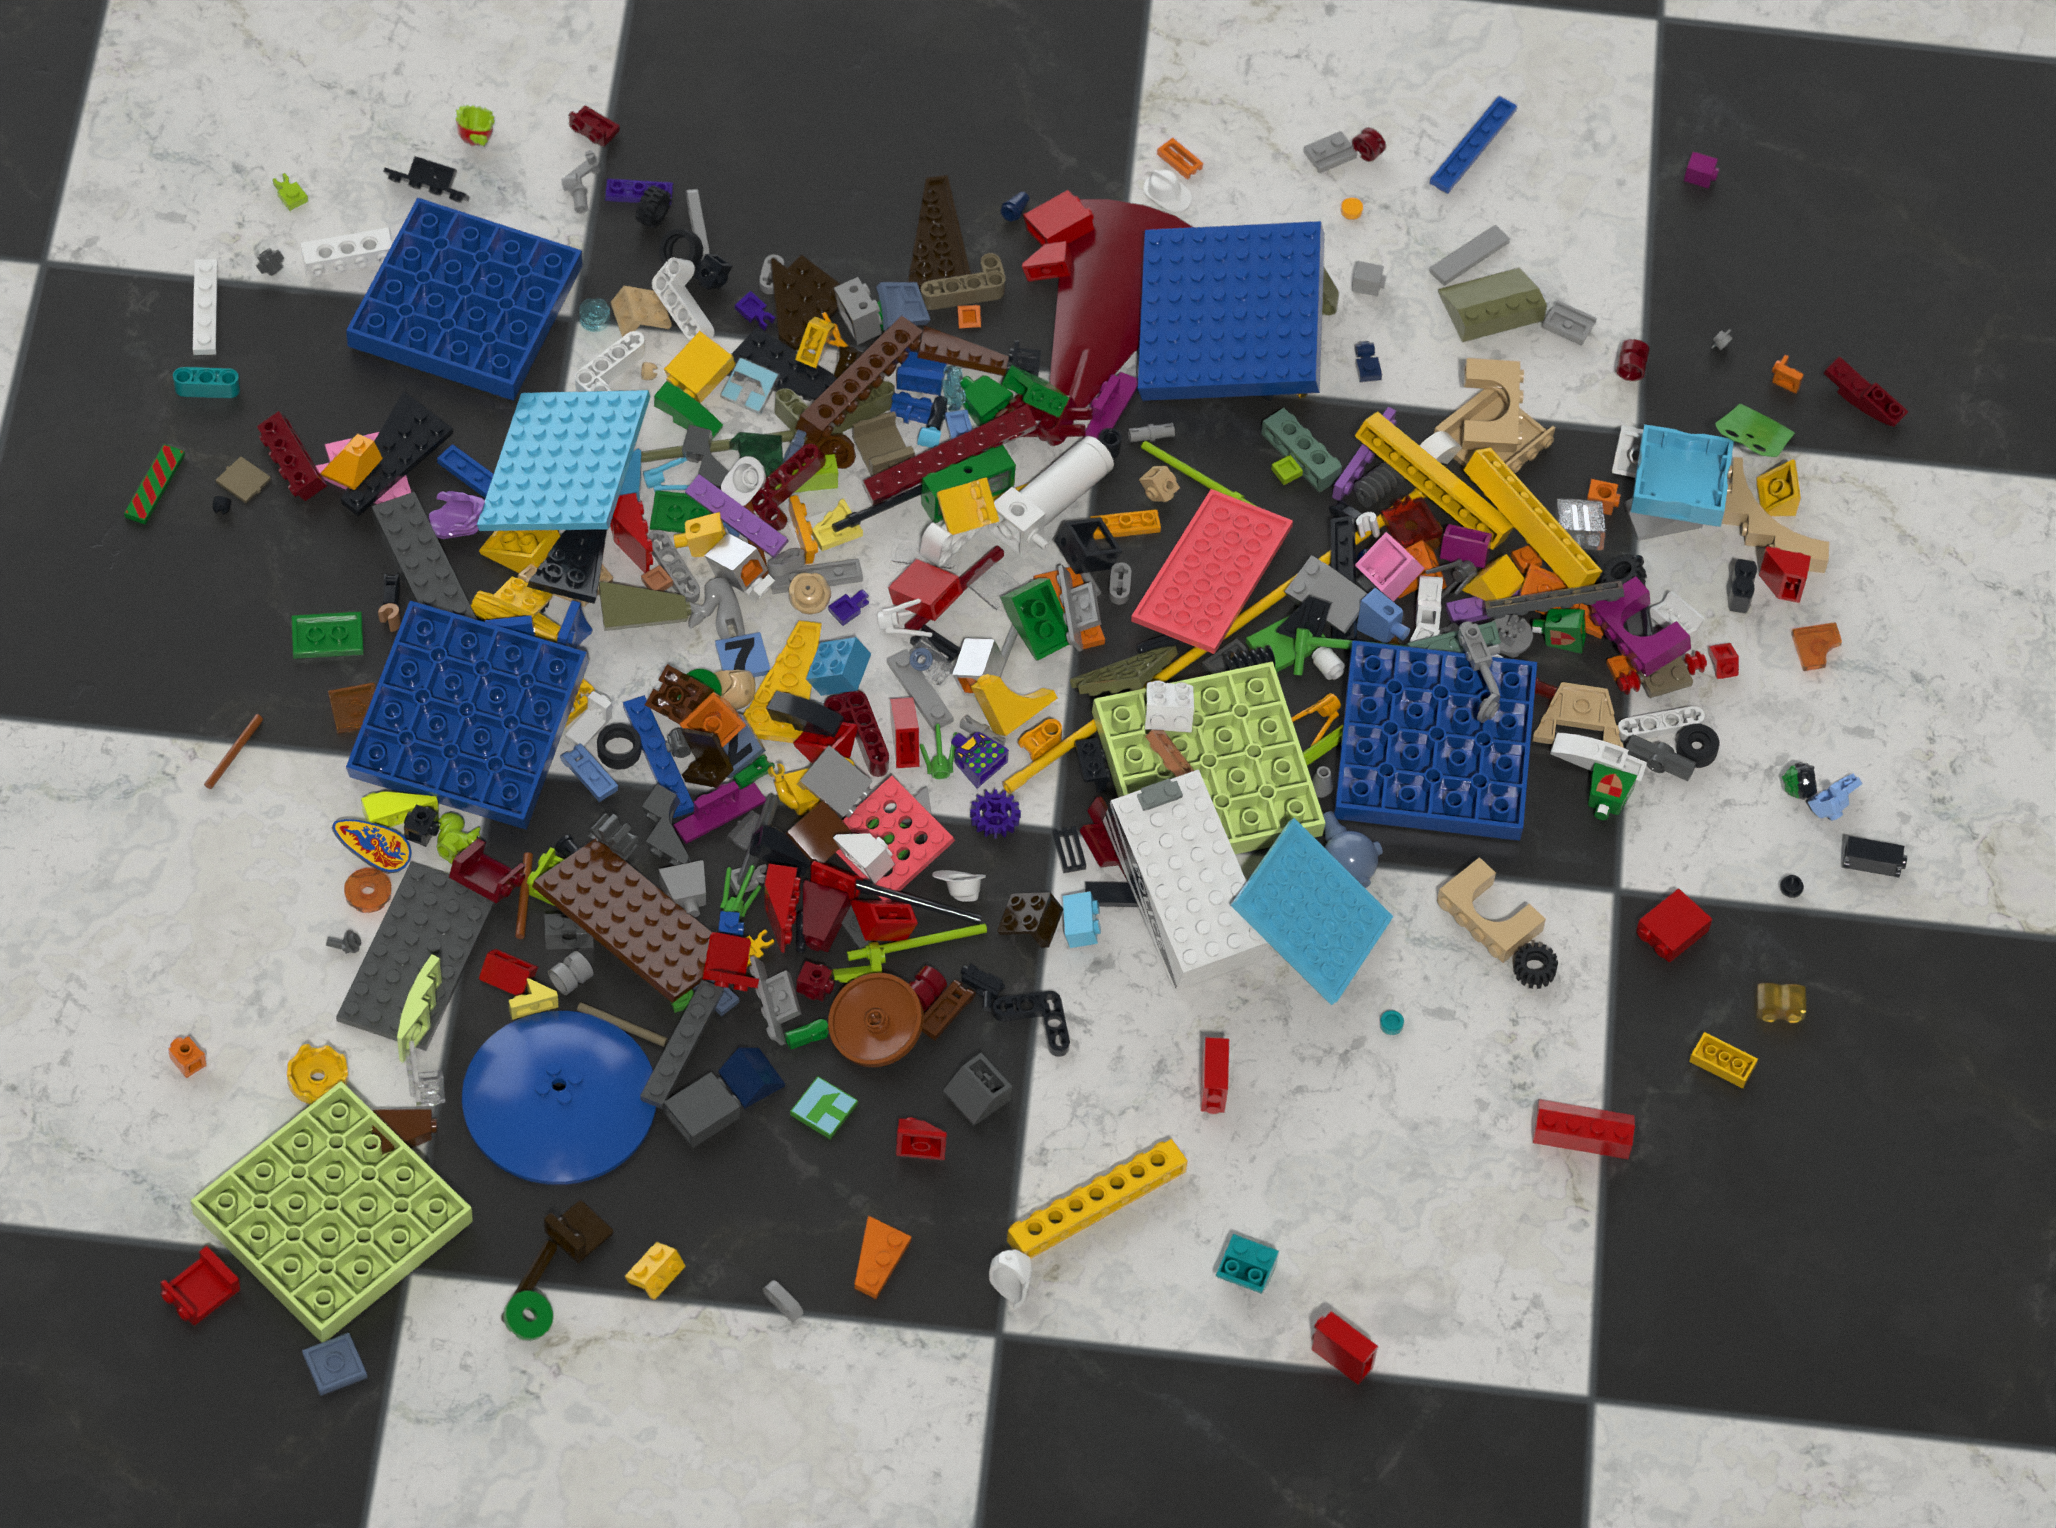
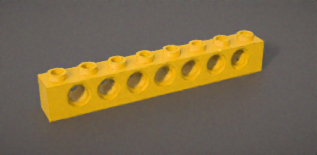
M1172 1139L1165 1143L1163 1141L1159 1142L1147 1153L1137 1154L1129 1163L1116 1166L1111 1173L1096 1177L1091 1184L1084 1188H1076L1071 1195L1064 1199L1059 1198L1055 1200L1048 1208L1035 1211L1028 1219L1022 1222H1015L1008 1229L1007 1242L1013 1250H1018L1032 1259L1184 1174L1187 1169L1188 1160ZM1153 1163H1159L1162 1166L1156 1167ZM1138 1174V1175H1141L1142 1177H1141V1178H1135V1177H1133L1132 1175ZM1112 1186H1120L1121 1189H1114ZM1092 1197H1099L1101 1200L1095 1201V1200H1092L1091 1198H1092ZM1077 1208V1209H1079V1210H1081V1211H1080V1212H1073V1211H1071V1209ZM1051 1220H1058V1221H1060V1223L1054 1224V1223H1052V1222H1050V1221H1051ZM1031 1231H1037V1232H1039L1040 1234H1039V1235H1032V1234H1030L1029 1232H1031Z

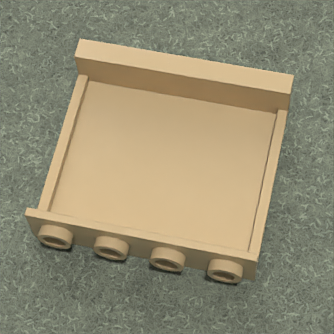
M1484 389L1435 427L1434 433L1439 431L1447 432L1462 447V429L1465 420H1498L1507 413V403L1498 392ZM1524 411L1522 424H1519L1518 430L1522 431V444L1517 446L1516 453L1494 451L1514 473H1517L1528 460L1532 461L1540 450L1548 448L1554 441L1555 427L1552 426L1546 430ZM1461 448L1453 458L1465 468L1476 450Z

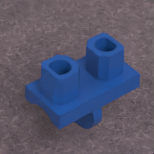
M901 391L899 394H893L890 412L895 411L896 416L904 418V423L909 424L910 420L927 424L933 403H931L932 400L930 398L922 397L916 399L912 398L909 393Z

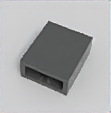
M710 1072L664 1102V1114L689 1145L694 1148L740 1118L741 1104L735 1095L731 1096L723 1080L716 1078Z

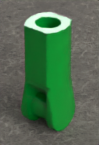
M761 755L749 766L732 777L733 781L736 782L741 790L767 775L769 767L774 769L775 765L768 762L766 755Z
M818 1019L808 1025L785 1032V1040L789 1049L792 1050L827 1038L828 1022L824 1019Z

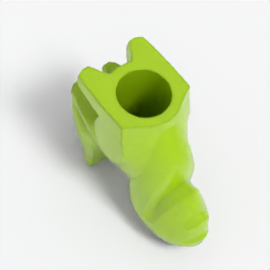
M445 813L438 820L441 831L437 837L438 844L436 848L439 856L451 864L459 852L461 853L476 839L479 838L481 840L479 834L480 827L467 834L462 832L465 822L463 817L457 813Z

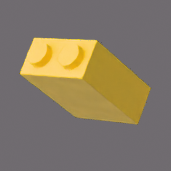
M699 331L664 368L667 376L666 381L676 387L678 386L701 404L736 364L730 353Z

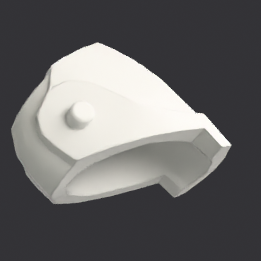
M1008 1250L1001 1252L993 1258L990 1264L989 1281L1002 1296L1014 1303L1013 1308L1017 1309L1022 1305L1027 1295L1032 1277L1030 1257L1018 1250Z

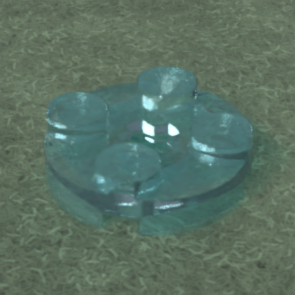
M945 366L943 374H947V380H943L944 396L948 399V405H951L948 410L957 411L961 408L962 403L966 401L964 389L961 390L960 381L963 380L962 369L956 368V366Z

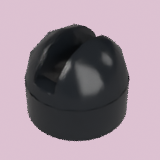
M215 496L212 508L216 514L218 511H222L221 515L229 512L232 501L223 496Z

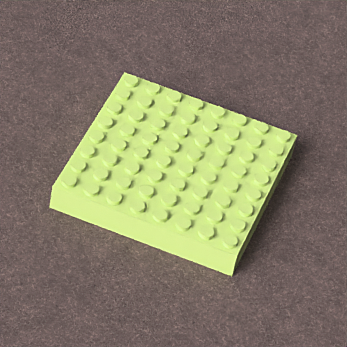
M1273 662L1173 682L1172 684L1183 682L1193 686L1194 715L1192 732L1165 731V733L1194 771L1199 769L1234 854L1271 847L1287 823L1293 818L1314 838L1322 836L1325 820ZM1146 688L1096 698L1093 702L1092 714L1118 798L1139 791L1146 786L1176 777L1172 771L1165 767L1163 764L1164 760L1158 753L1152 750L1150 742L1145 737L1151 731L1145 729Z
M342 1081L190 1200L193 1215L321 1343L331 1338L473 1222L472 1208ZM372 1125L394 1145L395 1150L382 1155L381 1140L378 1136L372 1134ZM372 1144L377 1145V1147L372 1149Z

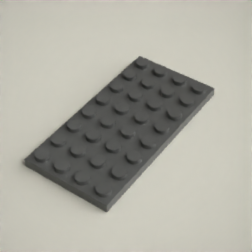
M410 862L339 1009L336 1020L397 1041L400 1019L408 994L419 972L431 954L440 958L442 983L435 991L436 1006L430 1013L431 1028L415 1047L427 1051L496 903L450 879L447 873Z

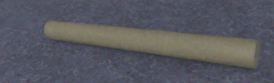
M580 1002L577 1011L603 1019L624 1031L665 1047L668 1038L585 1003Z

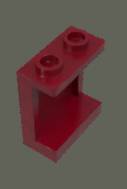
M478 838L453 859L449 878L497 904L504 897L507 898L516 886L520 887L525 879V874H523L525 864L520 863L512 870L483 854L486 842Z

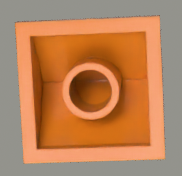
M713 692L680 723V726L683 729L715 734L723 748L746 724L730 702Z

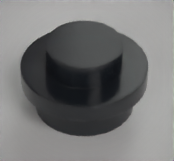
M1789 875L1783 878L1780 883L1781 892L1789 898L1800 896L1804 889L1802 880L1796 875Z

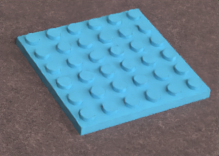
M1295 818L1287 823L1231 904L1331 1006L1339 1000L1394 917Z

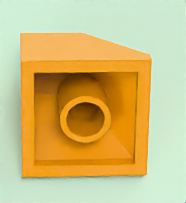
M357 434L320 473L325 478L355 490L383 458L373 440Z

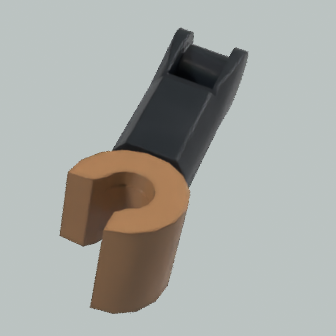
M384 573L383 606L378 610L380 622L385 623L388 620L390 632L398 630L401 625L398 607L399 573L389 576L387 573Z

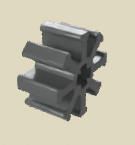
M605 813L589 829L591 833L588 835L590 841L596 838L598 842L605 844L613 853H616L626 861L638 848L639 838L628 833L632 829L628 823L621 826L618 816L612 814L609 817Z

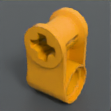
M1056 719L1045 720L1033 730L1025 733L1019 739L1018 745L1021 748H1025L1031 755V760L1035 761L1062 742V725Z

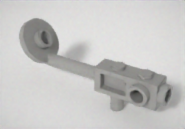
M1468 621L1460 625L1458 637L1460 645L1465 650L1467 661L1470 662L1473 671H1481L1491 694L1488 699L1483 700L1479 707L1480 711L1477 720L1484 723L1486 720L1494 717L1500 706L1499 689L1489 667L1492 664L1491 656L1500 654L1501 651L1499 645L1487 647L1477 623L1472 624V622Z

